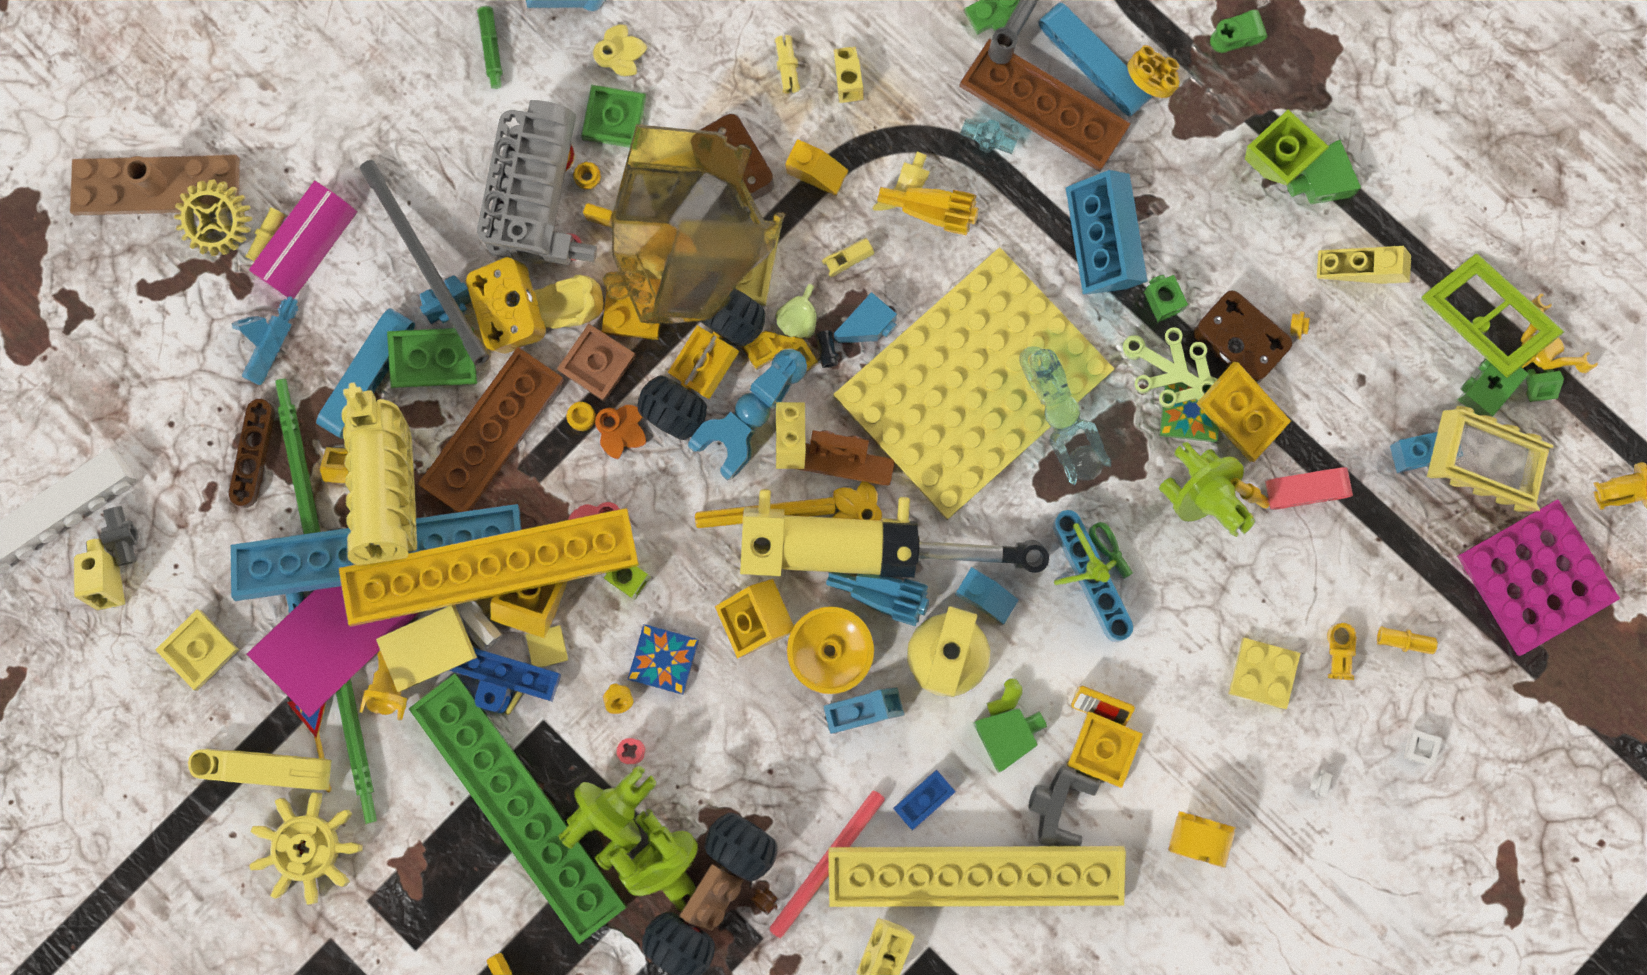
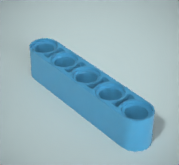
M1057 3L1038 21V25L1043 33L1125 115L1131 117L1152 98V95L1144 92L1135 84L1129 75L1127 66L1065 4Z
M392 308L387 309L382 314L320 411L316 420L317 425L343 439V427H345V424L342 421L341 413L342 409L347 405V399L343 390L348 389L350 383H355L357 387H361L362 391L372 390L374 394L389 371L387 331L414 330V321Z
M1071 510L1062 511L1053 522V531L1074 574H1083L1087 571L1086 566L1090 561L1088 555L1082 558L1075 556L1072 550L1073 545L1082 543L1075 529L1070 532L1062 530L1060 527V520L1062 518H1069L1074 524L1077 523L1080 526L1095 556L1099 560L1101 558L1079 515ZM1111 578L1107 582L1099 581L1095 584L1088 582L1087 579L1078 581L1105 636L1113 642H1120L1130 637L1133 632V623ZM1100 595H1107L1112 599L1111 609L1105 610L1100 607L1098 603ZM1113 621H1120L1125 625L1123 636H1117L1112 632L1111 626Z

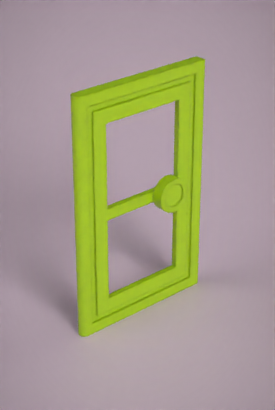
M1477 253L1421 297L1427 305L1506 378L1564 333L1556 323ZM1478 275L1505 301L1485 317H1477L1471 323L1446 298L1473 276ZM1511 305L1540 332L1510 356H1507L1484 334L1489 330V321Z

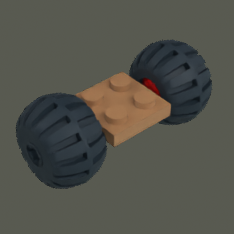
M726 813L719 817L710 826L706 835L705 850L722 867L711 865L680 916L673 912H664L658 915L648 924L643 935L642 951L645 956L671 975H703L709 969L714 957L715 943L698 926L712 931L714 927L722 922L725 915L724 911L729 903L739 895L740 886L744 881L740 877L748 881H755L763 877L774 865L777 856V842L755 824L735 813Z

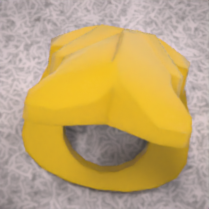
M379 651L377 654L378 669L373 674L372 684L368 686L367 690H364L360 713H363L365 705L371 712L382 715L392 714L398 709L397 720H402L408 699L402 697L401 692H397L381 651Z

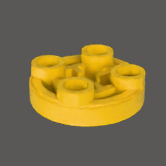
M1143 45L1129 59L1127 64L1129 75L1144 92L1154 97L1168 98L1179 87L1180 80L1177 73L1179 64L1175 59L1171 57L1165 58L1148 45Z

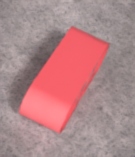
M1347 467L1265 481L1270 510L1339 500L1353 496Z

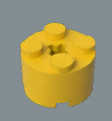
M1178 811L1168 851L1226 868L1236 827Z

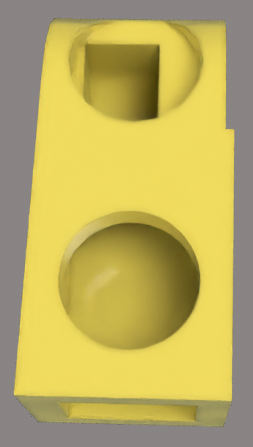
M856 46L834 49L839 103L863 100V83Z

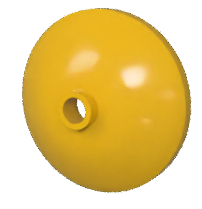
M822 607L805 614L793 627L787 643V658L795 677L807 688L823 694L842 693L858 685L869 672L874 657L873 639L866 624L854 613L839 607ZM829 645L835 649V654L831 657L824 653L825 647Z

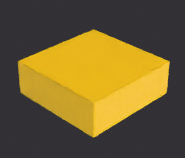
M589 203L585 205L583 214L587 221L609 228L614 227L616 218L612 210Z

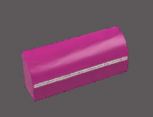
M314 180L254 261L249 271L285 297L291 296L294 299L352 221L357 211L338 195Z

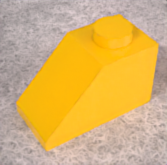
M799 139L796 140L785 163L786 174L837 196L848 173L844 166L826 152Z

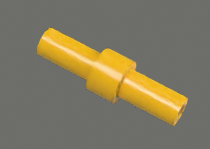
M1233 478L1230 481L1234 485L1235 491L1240 493L1241 498L1245 501L1256 503L1264 509L1270 506L1268 497L1261 494L1260 489L1253 484H1246L1238 478Z

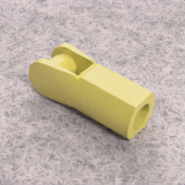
M864 238L843 250L825 257L822 263L827 265L830 270L829 276L834 277L851 266L873 256L874 250L868 239ZM843 256L846 263L839 265L837 259Z

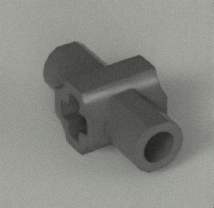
M122 506L103 510L107 527L101 528L100 536L107 552H114L117 566L136 562L133 545L138 544L137 528L132 521L125 520Z

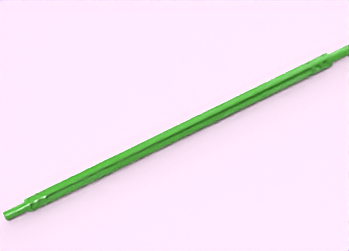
M278 379L275 381L280 403L278 413L303 534L321 532L295 405L291 404L287 379ZM350 678L336 692L356 795L360 796L365 824L377 821L371 794L374 792Z

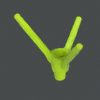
M1075 523L1073 527L1090 560L1086 566L1087 571L1083 574L1056 579L1054 584H1067L1086 579L1107 582L1110 579L1109 570L1116 565V561L1112 560L1105 565L1101 560L1097 559L1080 526Z

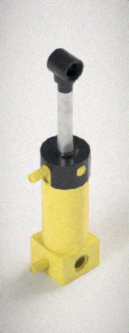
M761 489L759 491V508L744 507L740 574L781 576L782 569L914 578L919 559L1014 564L1015 568H1024L1032 573L1043 571L1049 563V553L1036 540L1016 543L1015 547L921 542L918 536L917 521L909 520L910 499L908 497H900L898 499L897 519L882 518V521L784 515V509H770L771 491L768 489ZM764 537L770 542L766 545H759L755 540ZM1031 550L1040 551V557L1036 562L1026 561V556Z

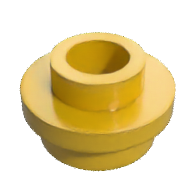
M582 162L574 169L573 179L578 187L589 190L599 184L601 172L594 163ZM585 173H591L592 178L590 180H584L583 175Z
M1300 311V314H1292L1290 336H1297L1298 340L1302 339V334L1308 335L1310 318L1305 317L1304 311Z

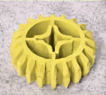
M209 180L207 184L204 181L197 182V187L194 185L187 188L189 194L182 193L180 195L184 203H177L175 205L181 211V214H176L173 217L176 220H181L182 224L176 226L178 231H185L181 239L183 241L191 239L189 248L195 249L199 246L201 254H206L209 251L211 256L218 255L219 251L225 255L229 253L230 249L237 250L239 248L238 242L243 243L246 241L243 233L251 231V228L245 225V222H250L253 219L251 216H245L244 211H248L251 208L249 205L242 206L241 202L244 201L245 196L235 197L237 188L231 187L227 190V183L224 181L218 185L216 180ZM206 195H213L221 199L218 203H214L212 207L199 202ZM229 208L232 213L233 223L227 217ZM215 212L217 216L215 217L217 219L216 223L211 222L210 219L213 217H210V213ZM194 213H195V214L198 216V218H199V226H198V227L196 226V223H195ZM214 229L227 234L222 240H213L206 237Z

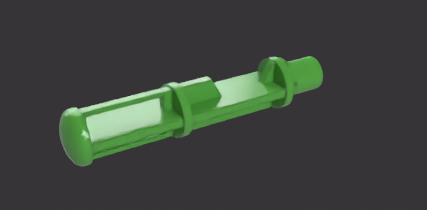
M481 6L477 9L486 76L490 79L491 88L499 89L502 87L500 77L503 72L493 8Z

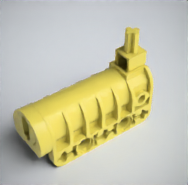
M350 383L349 388L343 390L347 399V405L342 409L341 413L342 421L345 424V427H343L344 445L348 451L345 457V466L349 473L345 481L346 487L350 492L346 497V505L351 511L347 515V526L351 530L347 537L348 559L356 565L404 559L408 557V552L417 550L411 431L397 405L383 399H379L376 402L372 390L362 391L361 387H357L355 383Z

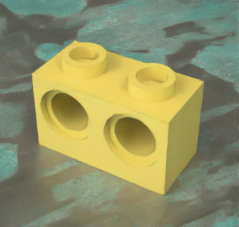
M776 402V469H804L806 453L805 402Z
M878 917L856 973L858 975H900L915 936L904 926Z

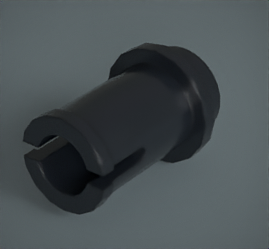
M829 330L815 334L820 356L817 360L822 368L835 367L840 359L839 354H836L832 336L833 332Z

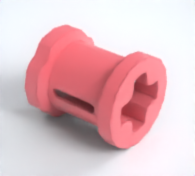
M626 738L618 744L617 756L625 764H637L644 759L646 748L640 740ZM627 745L637 746L635 758L625 756V753L628 751Z

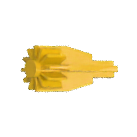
M880 187L877 202L901 207L902 211L908 215L932 225L944 227L945 231L966 236L970 231V224L975 225L979 208L975 207L977 197L975 194L954 189L953 193L940 189L908 188L906 192Z

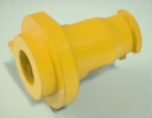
M1645 462L1635 464L1633 474L1611 478L1603 483H1593L1597 491H1593L1595 501L1600 510L1605 509L1604 507L1621 506L1642 501L1645 508H1647V464Z

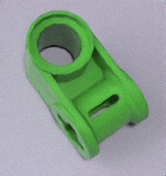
M1251 10L1220 21L1210 37L1212 48L1217 52L1225 53L1241 47L1253 46L1264 41L1268 35L1259 11Z

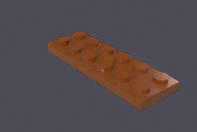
M989 38L961 80L959 87L1101 172L1131 123L1013 53L1011 60L1005 64L993 62L988 55L991 43Z
M517 347L418 485L457 512L471 511L565 379Z

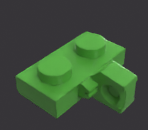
M979 0L966 7L964 12L975 32L979 35L990 28L996 31L998 28L1004 27L1020 0Z

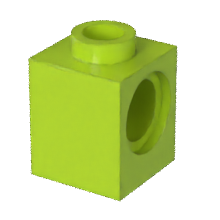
M637 566L626 568L632 571V578L628 583L624 584L618 580V574L621 570L606 573L604 579L633 600L638 597L651 576Z

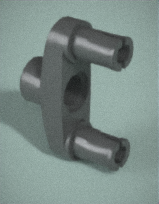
M1062 765L1052 780L1049 789L1038 785L1033 788L1028 803V810L1041 814L1038 830L1040 844L1046 846H1081L1083 837L1060 829L1058 822L1068 791L1074 789L1095 796L1099 788V779L1078 773L1076 769Z

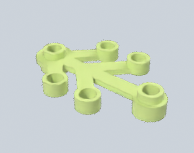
M1170 328L1165 334V340L1170 345L1174 363L1147 348L1145 341L1139 336L1133 335L1125 339L1123 352L1127 358L1131 360L1142 358L1166 372V374L1154 377L1138 376L1135 380L1137 392L1145 394L1151 389L1180 382L1191 387L1190 389L1175 393L1172 390L1162 391L1159 395V402L1164 408H1171L1177 403L1194 399L1199 401L1205 394L1202 388L1205 385L1212 386L1218 380L1210 376L1206 361L1207 347L1202 342H1195L1190 347V356L1196 362L1198 377L1188 372L1181 345L1182 332L1178 328ZM1171 333H1177L1179 339L1171 341L1168 336ZM1137 342L1140 347L1138 350L1132 351L1129 349V344ZM1201 347L1204 353L1197 356L1193 353V349ZM1146 380L1149 386L1146 389H1141L1138 387V382ZM1166 394L1173 397V401L1169 404L1164 403L1162 400Z

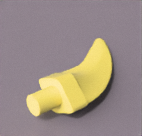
M916 152L912 164L903 163L901 174L894 190L906 192L908 188H922L930 173V171L922 169L927 155ZM878 202L872 209L874 211H883L897 206Z

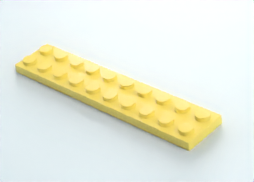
M1124 846L829 847V907L1124 906L1126 850Z

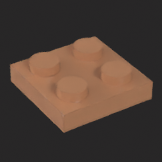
M588 323L557 368V371L605 402L636 355Z

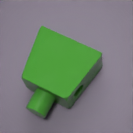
M1341 140L1328 145L1329 148L1287 185L1288 192L1292 197L1305 193L1310 204H1318L1350 198L1360 190L1361 186Z
M1020 708L973 722L997 773L1004 771L1034 749L1038 744L1033 734L1047 727L1040 711L1024 718Z

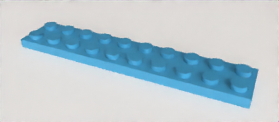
M515 504L416 518L417 550L408 553L521 530L519 506ZM345 528L230 545L232 599L234 601L342 586L339 568L356 565L348 559L347 537L351 530Z

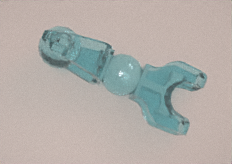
M1037 346L1025 348L1019 356L1020 365L1041 404L1046 405L1044 410L1046 421L1051 427L1055 428L1053 429L1054 432L1050 435L1049 441L1060 464L1064 467L1068 482L1075 486L1077 479L1081 481L1095 479L1101 474L1103 466L1111 467V460L1104 450L1103 442L1095 424L1080 418L1079 404L1075 398L1070 396L1072 394L1067 384V378L1057 355L1050 349ZM1083 429L1091 446H1079L1069 456L1064 440L1068 435L1073 436L1077 430Z

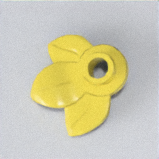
M615 25L605 32L603 40L594 46L593 57L601 67H611L620 76H632L637 74V68L633 61L645 53L647 45L639 38L628 36L626 25ZM603 50L610 51L612 54L606 55L603 53Z

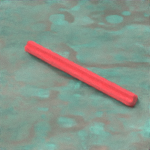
M873 790L830 847H850L882 805L885 798ZM829 849L770 926V932L776 937H783L828 877Z

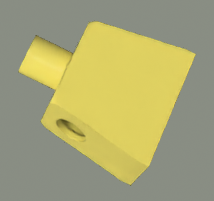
M101 539L86 541L87 552L77 554L74 557V597L97 611L125 605L120 567L117 566L115 557L105 551V546L102 544Z

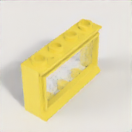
M1457 406L1456 409L1442 412L1427 477L1451 479L1450 485L1455 487L1474 488L1473 494L1496 496V503L1503 505L1515 504L1514 510L1517 512L1540 511L1537 500L1549 449L1553 448V445L1542 441V437L1539 435L1519 432L1520 428L1517 426L1502 425L1497 423V419L1487 415L1479 416L1474 414L1472 408Z

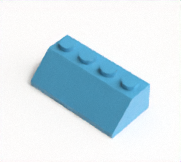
M1107 170L1065 187L1082 293L1088 295L1125 290L1148 282L1130 174Z

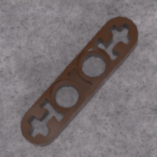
M254 399L246 408L232 473L229 498L233 504L242 508L253 506L257 501L275 419L274 406L264 399ZM263 405V408L267 410L266 415H261L259 420V416L255 414V410H260ZM258 421H259V423L264 426V429H262V428H260V427H257V426H251V425H252V423H255V424L258 425ZM254 432H259L262 436L261 443L256 447H251L248 443L249 436ZM253 459L256 463L255 471L251 474H245L242 470L243 463ZM240 478L253 480L252 484L246 482L245 486V483L240 481ZM245 487V491L249 492V497H244L242 500L237 494L238 491L242 492Z

